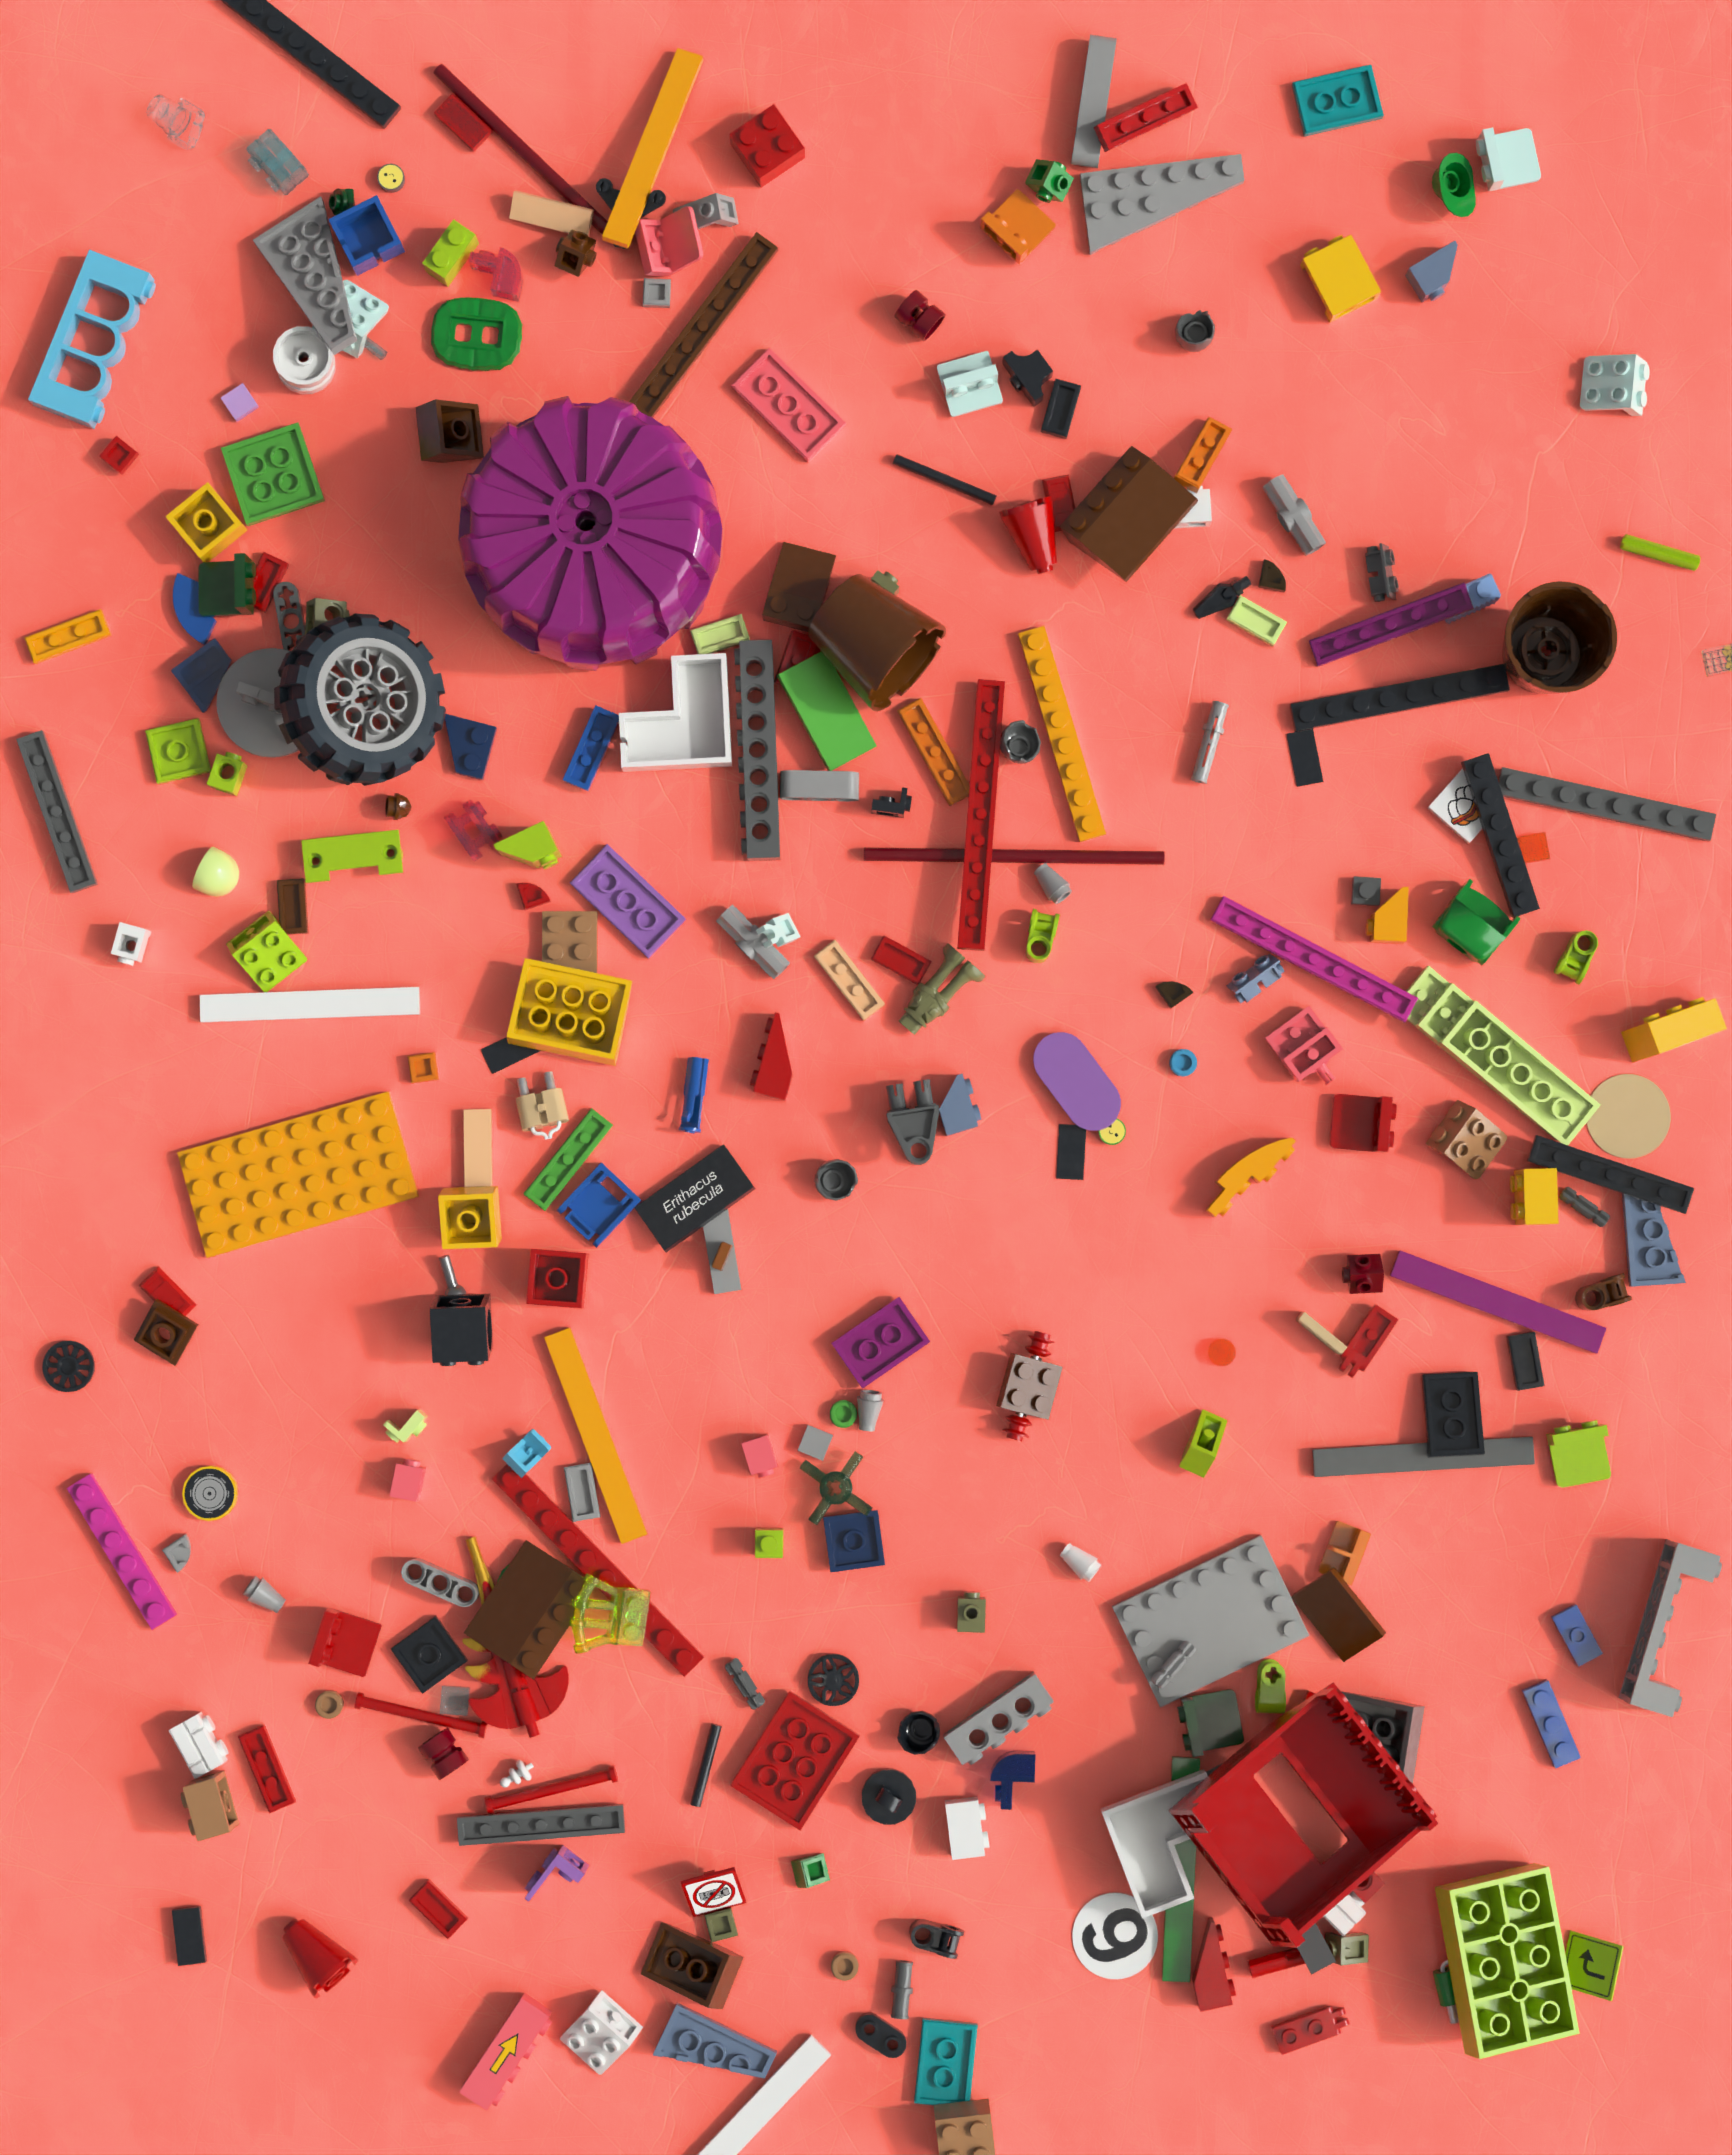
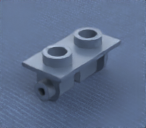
M1272 954L1264 955L1258 958L1247 971L1236 974L1232 978V982L1226 986L1235 993L1234 996L1240 1004L1244 1001L1247 1003L1262 992L1257 985L1258 982L1261 981L1264 987L1267 988L1282 977L1281 974L1285 971L1279 964V959Z

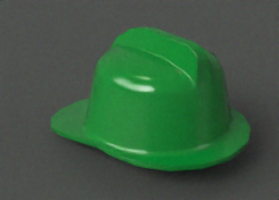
M1450 153L1442 159L1439 167L1435 170L1432 176V188L1453 215L1467 217L1474 211L1476 206L1472 167L1463 155Z

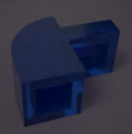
M1009 1751L998 1757L992 1765L989 1778L990 1781H1000V1785H995V1802H1000L1001 1810H1012L1013 1782L1035 1783V1751Z

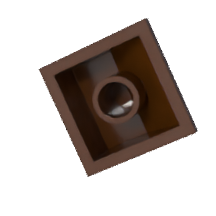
M435 399L415 407L421 461L447 463L484 458L478 404Z

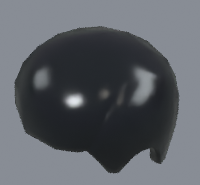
M923 1710L911 1712L900 1722L897 1736L898 1742L906 1752L913 1755L925 1754L938 1743L940 1725L937 1719Z

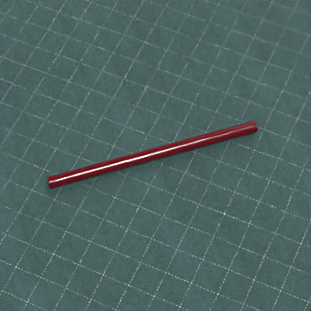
M438 65L433 74L568 203L594 210L591 224L603 235L608 221L445 65Z

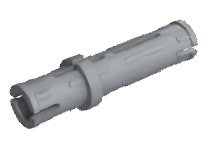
M1212 701L1207 724L1204 723L1202 728L1204 735L1190 779L1192 781L1207 784L1219 738L1225 731L1223 724L1227 709L1229 708V705L1226 703ZM1215 718H1218L1213 737L1210 739ZM1209 745L1210 748H1209V751H1208V755H1207V759H1206V762H1205V766L1202 767L1203 760H1204V757H1205V753H1206V750H1207V746Z

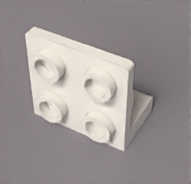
M601 1990L585 2012L562 2034L560 2040L596 2073L602 2075L630 2047L643 2026Z

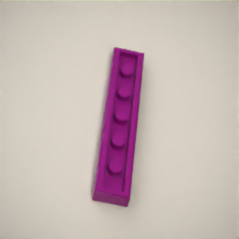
M1464 582L1309 640V644L1316 664L1320 667L1473 610L1474 607Z

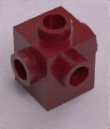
M1380 1253L1347 1255V1266L1342 1267L1343 1283H1348L1350 1294L1383 1292L1384 1269Z

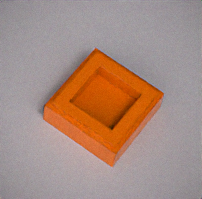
M435 1052L407 1056L412 1084L439 1080Z

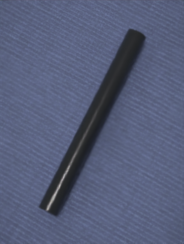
M896 454L893 464L990 505H993L997 495L901 455Z

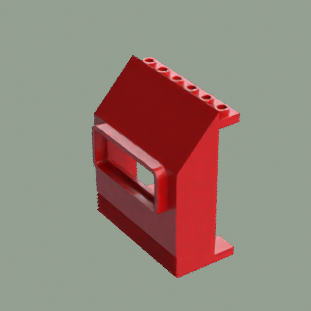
M1334 1682L1272 1721L1168 1810L1271 1945L1298 1948L1306 1941L1302 1935L1414 1836L1420 1831H1431L1439 1824L1435 1819L1437 1815L1434 1810L1426 1803L1413 1783L1409 1781L1397 1762L1392 1759L1380 1740L1372 1733L1363 1718L1355 1711L1346 1696L1338 1689ZM1279 1753L1285 1757L1347 1838V1842L1322 1864L1319 1863L1254 1778V1775Z

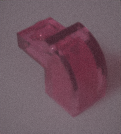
M502 247L499 249L498 257H495V254L485 250H479V253L471 252L469 258L471 269L493 274L490 286L492 296L519 302L523 288V273L517 258L510 251Z

